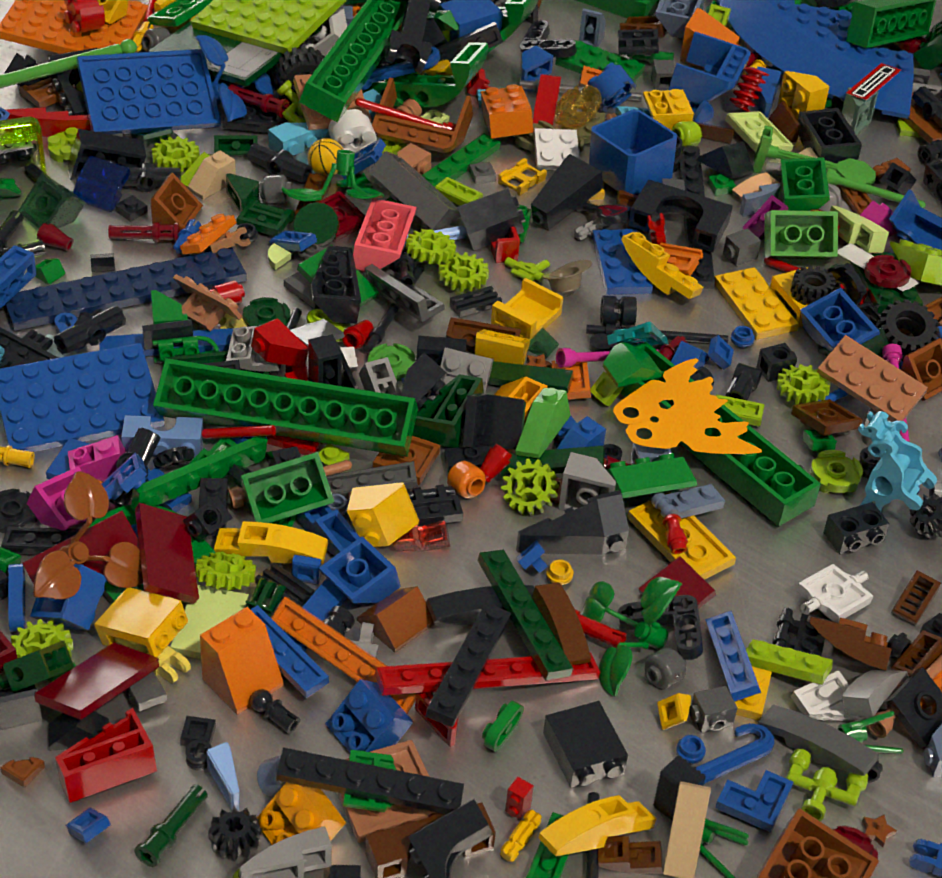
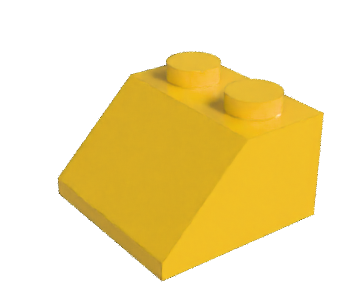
M404 482L352 488L347 513L359 537H364L373 547L389 546L418 525L419 518Z

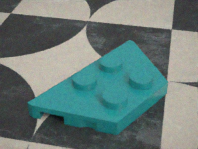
M651 321L628 329H618L613 331V334L607 335L608 344L612 348L619 343L637 346L645 341L651 346L661 345L662 347V345L668 344L667 337Z

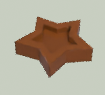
M544 354L537 357L527 355V365L552 368V363L545 360Z
M884 814L876 819L863 817L862 822L866 828L865 834L882 847H884L886 838L896 835L897 830L887 824Z

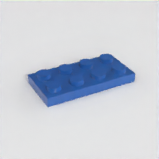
M637 229L593 230L592 239L606 295L652 294V282L644 276L632 261L621 240L626 234L638 232Z

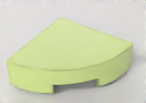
M273 243L268 250L270 266L275 270L291 260V253Z

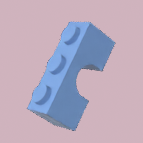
M125 415L121 439L126 451H128L138 428L148 429L161 437L152 456H157L162 451L182 446L194 449V458L202 451L203 418L177 417L173 428L166 431H158L152 428L151 416Z

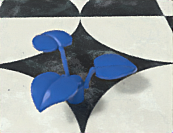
M197 35L195 38L198 40L206 58L212 64L220 66V70L212 82L217 106L222 103L228 122L244 117L247 114V109L243 100L234 94L225 83H218L226 67L224 62L228 61V55L224 47L212 37ZM266 72L252 82L255 83L257 90L264 95H273L274 91H277Z

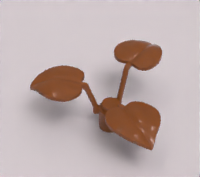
M81 471L75 472L64 493V507L72 518L76 520L86 519V522L76 536L71 538V544L61 547L59 551L47 554L41 561L34 580L33 596L36 598L60 600L74 596L81 585V573L74 565L84 563L85 561L108 562L104 567L103 574L106 580L116 587L132 588L143 584L140 550L135 545L129 542L117 543L111 547L108 557L90 556L87 546L79 542V539L92 524V518H102L106 515L109 507V498L105 488L96 478Z

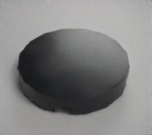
M20 489L0 491V533H6L8 527H32L38 521V518L27 505L31 495L30 492H20Z

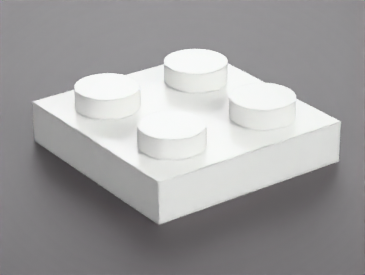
M534 129L533 137L537 170H557L569 154L579 158L577 130Z

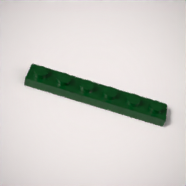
M504 549L480 552L477 559L479 565L504 609L511 613L510 619L544 679L551 680L571 676L573 671L571 663Z

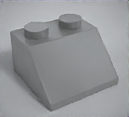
M573 452L570 453L563 473L559 510L564 511L570 507H573L574 510L588 504L587 499L593 496L615 491L616 481L597 458Z

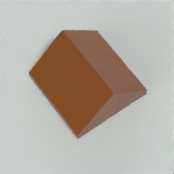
M173 172L169 174L151 198L152 225L155 222L172 225L175 222H179L180 230H182L190 219L195 218L203 204Z
M941 338L904 357L901 370L928 387L927 392L921 398L922 401L942 391Z
M418 586L397 589L357 617V621L360 624L363 622L374 624L372 633L393 652H397L436 624Z

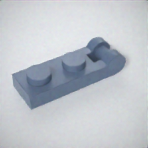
M712 484L666 495L659 492L652 497L651 503L656 509L661 510L660 514L663 518L668 514H677L681 518L722 509L725 499Z

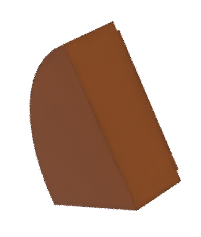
M29 757V759L11 760L0 768L4 776L25 788L45 768V763L39 758Z

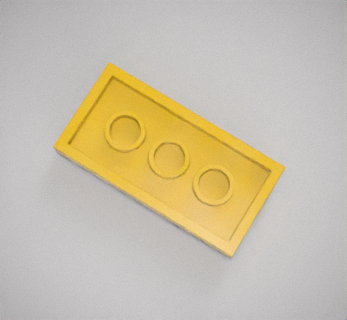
M755 267L714 276V285L743 324L752 329L755 340L798 330L799 323Z
M651 500L628 511L627 518L671 563L681 556L704 580L735 564L736 557L694 515L681 518L682 521L679 522L688 540L686 544L687 551L681 554H672L671 549L667 546L665 525H662L663 517L660 514L661 510L656 509L652 505Z

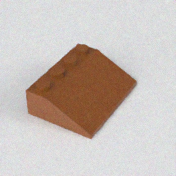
M798 808L785 826L755 878H870L879 860Z

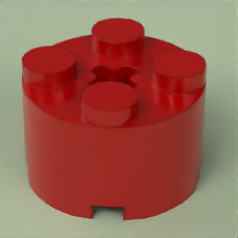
M64 0L67 7L64 17L67 24L71 23L75 34L102 29V26L105 25L103 5L99 6L98 0Z

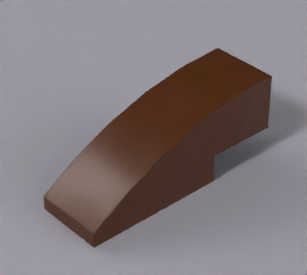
M560 582L535 586L532 598L571 665L590 662L591 655L582 625Z
M812 616L807 617V622L834 647L867 665L887 670L891 648L864 641L866 630Z

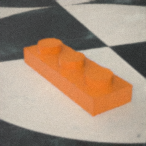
M217 214L211 217L209 223L200 226L198 232L189 235L187 241L180 245L182 254L203 252L237 223L234 215L224 216V214Z

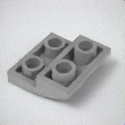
M257 326L233 328L226 361L239 360L240 368L245 370L279 371L280 364L265 361L251 347L254 328Z

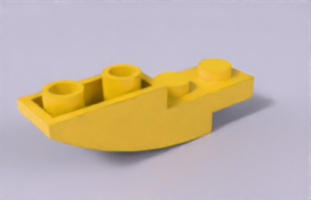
M631 232L622 237L623 245L632 261L658 289L667 295L678 291L688 299L701 294L704 287L694 277L686 276L679 271L677 266L667 263L670 255L664 251L663 247L652 244L639 232Z
M243 521L241 528H219L214 551H223L226 554L235 553V555L239 554L240 556L269 557L271 563H292L295 554L321 559V564H324L328 540L317 534L289 526Z
M620 795L591 802L564 815L542 830L538 838L555 856H562L603 848L607 837L654 829L657 818L639 801L627 803Z

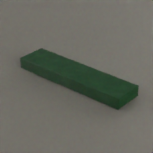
M493 361L487 384L502 386L520 378L528 377L547 385L548 388L565 390L568 393L574 375L573 370Z
M604 446L545 450L540 458L519 456L514 452L511 453L513 456L509 460L511 463L500 472L501 477H510L511 474L508 468L517 469L516 462L518 461L522 465H526V459H530L532 464H535L536 460L539 459L542 467L545 464L550 466V472L554 471L555 474L564 473L571 452L597 458L604 467Z

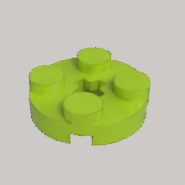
M70 127L64 132L48 137L49 156L53 160L63 163V160H69L77 135V128Z
M825 450L820 452L816 459H813L810 475L821 483L819 491L823 493L855 492L863 474L860 462L854 457L853 460L845 457L846 453L843 451Z

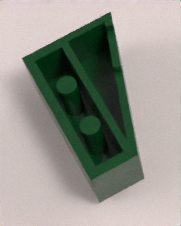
M942 20L932 27L925 37L927 42H922L919 45L920 49L913 54L923 69L931 71L942 63Z
M459 374L439 390V395L432 401L427 400L423 403L424 408L417 413L412 436L441 446L458 448L463 440L461 430L465 424L466 415L463 411L464 402L467 399V395L484 394L482 378Z

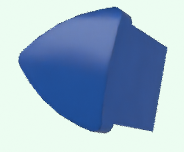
M706 100L700 105H696L692 101L689 102L694 113L693 121L704 123L714 117V109Z

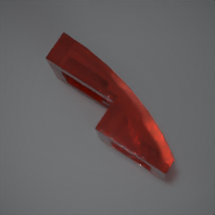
M445 521L422 527L416 525L393 542V547L395 550L430 551L450 547L447 524Z

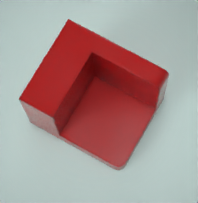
M510 227L509 238L497 239L496 242H491V251L495 263H505L508 257L518 261L520 238L515 227Z

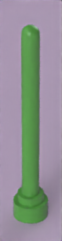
M830 168L826 171L828 183L835 186H844L900 203L905 196L841 177L839 173H836V170ZM917 199L920 207L925 208V202Z

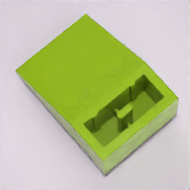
M900 239L899 243L890 241V246L898 260L903 259L910 265L912 270L911 278L942 285V250L921 243L914 244V242Z

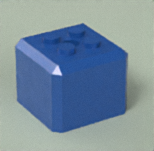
M630 110L592 127L589 164L601 170L603 181L618 192L622 190L636 195L641 193L648 179L661 183L662 178H672L677 134L641 110Z

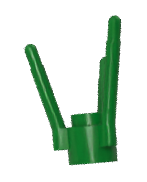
M889 711L858 722L840 724L838 730L863 743V741L867 740L865 726L890 718L895 713ZM866 745L879 753L902 754L904 752L902 748Z
M705 818L699 852L726 878H736L702 844H710L717 834L746 846L748 845L746 839H748L749 835Z

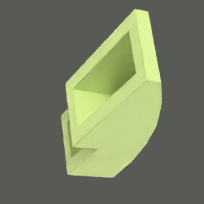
M831 206L830 211H838V222L840 224L838 236L849 244L859 245L868 253L884 252L889 234L887 230L858 214L838 206Z

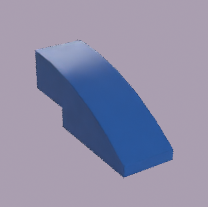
M328 505L298 514L296 517L297 521L306 531L327 538V551L334 556L360 538L338 509L332 511Z

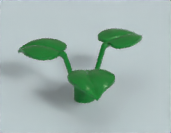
M337 150L336 163H332L331 171L322 190L286 189L282 186V191L293 199L300 201L321 200L335 170H338L337 174L346 176V179L336 181V185L353 188L346 191V194L350 197L358 199L384 198L382 192L371 189L373 184L366 178L364 173L355 176V152L350 150Z
M656 577L651 580L641 597V606L644 608L641 615L644 617L645 622L640 623L608 607L614 598V589L609 583L600 581L592 586L589 596L584 602L582 615L600 622L606 612L635 627L634 633L639 641L620 642L617 649L610 647L602 656L599 664L601 672L599 680L602 687L609 694L618 697L619 687L632 663L633 654L630 648L641 647L648 649L651 646L655 649H662L666 645L669 637L668 630L661 627L660 623L655 621L664 613L681 587V582L664 577Z

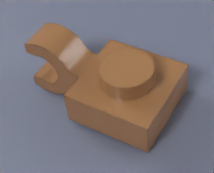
M240 227L234 232H225L210 245L212 252L216 253L221 248L235 246L234 244L240 246L251 244L249 238L245 240L240 239V235L247 232L246 228Z

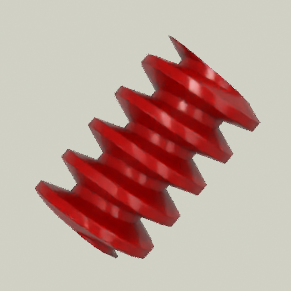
M744 67L747 75L740 76L744 83L737 82L736 86L740 90H733V94L737 98H730L729 101L735 107L751 112L748 107H755L751 100L759 98L755 91L762 92L758 85L766 84L762 76H769V74L754 67Z

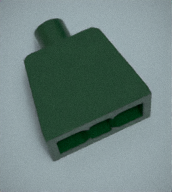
M63 640L3 664L4 670L0 672L1 688L11 687L15 692L74 668L65 641Z

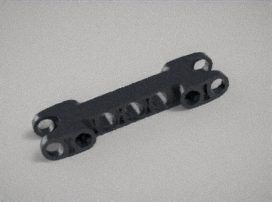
M402 0L406 2L401 29L400 32L391 30L385 48V61L393 63L395 59L402 58L413 65L415 72L422 73L432 49L431 43L423 41L428 11L436 13L441 0Z

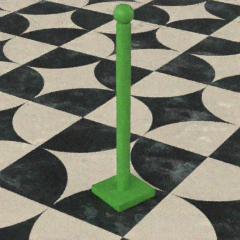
M125 39L121 44H114L0 75V89L78 68L77 56L136 53L137 45L133 40Z

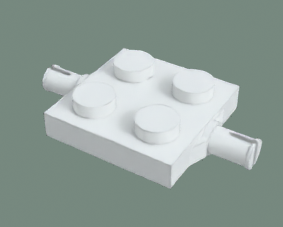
M834 564L822 569L798 583L796 591L807 600V602L801 604V611H805L804 614L807 615L819 609L833 622L838 623L840 617L846 618L871 603L873 595L861 585V583L868 580V574L862 570L855 575H850Z

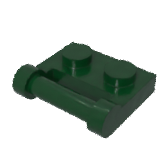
M252 198L238 215L236 222L237 226L243 223L253 224L258 232L276 236L285 229L288 223L293 222L295 211L289 208L284 210L260 203V200Z

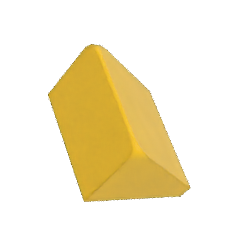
M677 693L657 702L662 730L687 721L691 695Z

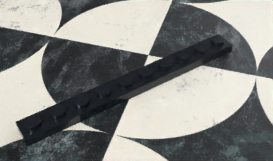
M691 145L682 146L679 176L680 179L684 180L685 191L705 197L702 166L697 161L698 156H700V149ZM683 215L686 246L700 249L692 246L695 228L698 224L692 218ZM701 249L703 258L699 259V264L691 276L705 289H714L715 278L712 253Z

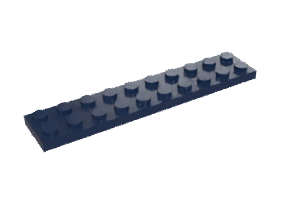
M232 247L221 248L216 253L212 251L198 253L183 258L179 257L173 260L154 262L140 267H131L116 272H107L97 276L84 277L73 281L20 291L4 306L14 331L55 323V317L61 313H71L78 318L82 312L91 314L96 309L105 311L116 306L124 308L152 302L151 290H157L168 297L189 294L173 279L176 274L183 278L188 276L197 285L201 283L204 286H216L233 280L237 283L247 281V273Z

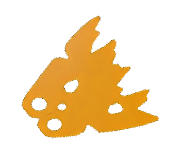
M697 358L684 361L666 370L663 374L666 382L650 380L617 403L613 409L617 419L621 423L628 425L625 431L630 440L641 446L670 449L677 447L679 442L682 441L696 452L716 454H753L762 452V449L737 437L747 432L749 422L722 423L718 421L721 416L714 413V411L728 400L718 399L717 396L710 395L713 389L711 385L713 382L712 377L689 382L690 376L697 371L693 367L699 361ZM673 400L674 405L669 409H664L660 407L659 402ZM627 407H632L638 410L639 415L635 418H629L623 414V410ZM657 417L659 421L652 422L650 418ZM640 428H646L652 432V437L641 439L636 435V431ZM706 428H716L721 435L717 437L707 436L704 432Z

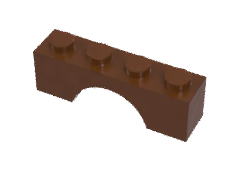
M482 802L477 803L494 834L463 852L461 855L465 858L494 849L496 831ZM435 813L425 819L407 821L400 826L386 830L379 829L372 834L366 835L365 854L374 877L397 878L407 875V866L412 857L408 849L413 847L409 836L447 814Z

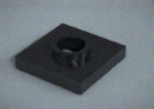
M921 667L916 669L886 701L920 748L928 746L932 735L942 724V691L926 670ZM921 698L925 701L927 707L931 706L932 708L931 713L928 715L921 708Z

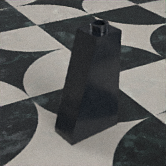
M569 154L531 203L533 221L548 230L603 189L602 171Z

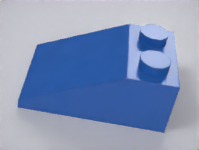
M841 288L800 309L803 328L816 343L830 352L833 351L845 335L862 344L880 334L876 326Z

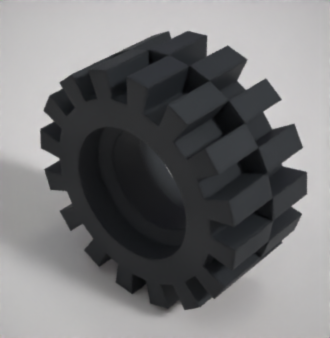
M809 265L807 269L803 266L801 270L797 269L796 273H794L790 289L791 295L796 297L795 300L798 302L802 300L803 305H806V303L811 304L832 293L835 288L836 279L832 273L827 274L828 270L825 268L820 270V267L816 266V269H814L812 265Z

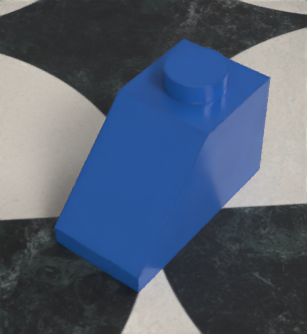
M537 45L522 52L520 80L535 82L540 79L541 74H551L554 56Z
M587 416L569 429L557 449L603 446L606 428Z

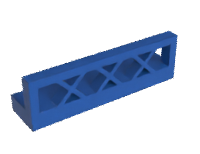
M16 245L0 257V309L36 276L35 254Z

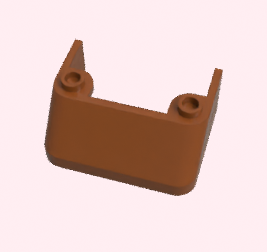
M389 77L380 104L393 108L397 94L394 79ZM466 96L454 131L390 117L377 112L372 126L376 136L379 138L407 145L412 143L420 148L448 153L461 146L464 142L473 117L471 96Z

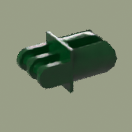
M261 577L251 600L245 601L246 607L251 610L258 605L272 618L283 597L286 586L281 584L277 586L275 582H267L266 579Z

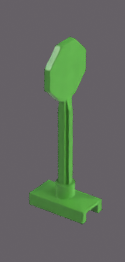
M764 126L753 159V172L761 173L766 158L799 159L814 157L782 150L777 146L771 145L773 127ZM849 158L836 164L825 160L826 170L828 168L836 170V173H839L841 177L868 185L875 182L876 171L864 161Z

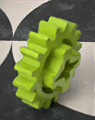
M177 136L176 139L168 137V140L160 139V144L155 143L154 148H152L153 163H156L157 168H180L181 172H184V168L188 169L200 156L199 146L195 145V141L188 142V138L182 139L180 136Z
M421 229V232L413 231V234H408L405 249H407V254H412L411 258H417L419 262L425 260L428 264L437 263L440 265L441 261L448 263L449 259L453 260L456 244H454L455 240L450 239L449 235L442 234L441 231L435 233L433 229Z
M456 252L453 260L449 259L448 263L441 261L438 272L439 280L444 281V286L451 285V290L459 288L460 292H463L464 289H468L471 292L474 287L481 289V285H486L489 277L488 263H483V258L476 259V254L468 256L467 252H464L463 255Z
M799 364L798 368L790 365L789 370L783 368L782 373L778 374L777 390L780 391V396H786V401L795 400V404L798 405L799 403L816 402L818 399L821 401L825 400V397L829 396L831 382L819 375L817 369H812V365L807 367Z
M526 459V465H522L519 461L516 462L517 469L508 468L511 474L510 477L503 476V480L507 485L501 486V489L505 493L503 497L506 503H510L509 506L513 511L518 508L521 515L528 510L530 515L534 516L536 509L543 513V506L545 504L550 507L552 506L550 498L558 497L556 491L553 490L559 488L558 482L555 481L557 478L555 472H550L551 468L548 464L542 467L539 459L536 460L535 464H532L530 459ZM545 480H546L547 486H546V490H545V492H544V491H543V486L546 484V483H545ZM515 483H517V489L515 490L514 494V486Z
M222 551L215 554L210 553V557L203 555L201 559H197L195 571L198 582H206L205 586L225 588L230 591L241 589L242 585L249 587L250 583H254L256 565L252 564V560H245V556L235 555V553L226 554Z
M38 619L36 625L29 621L27 622L26 629L18 627V635H11L10 637L11 644L16 649L18 658L63 640L72 658L71 650H74L70 631H64V624L62 623L54 626V620L52 619L47 624H43L42 619Z

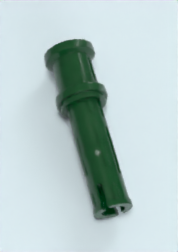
M192 785L166 819L151 828L150 836L144 843H139L135 847L134 852L141 862L147 866L156 867L160 862V856L167 848H172L176 842V834L203 801L208 798L205 790L201 795H197L203 789L201 786Z

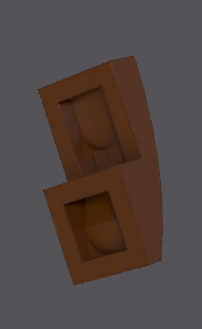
M629 835L607 837L604 847L598 848V865L604 869L625 873L663 874L661 841L630 842Z

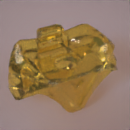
M578 85L573 89H568L557 102L555 123L567 129H578L596 116V112L602 104L600 91L591 85H586L580 93ZM576 109H582L586 112H578Z

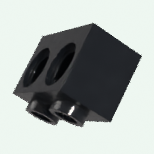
M870 502L829 514L823 533L840 555L883 542L890 523L877 506Z

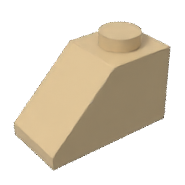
M218 151L205 158L188 185L190 192L204 200L226 187V174L236 175L235 159L222 151Z

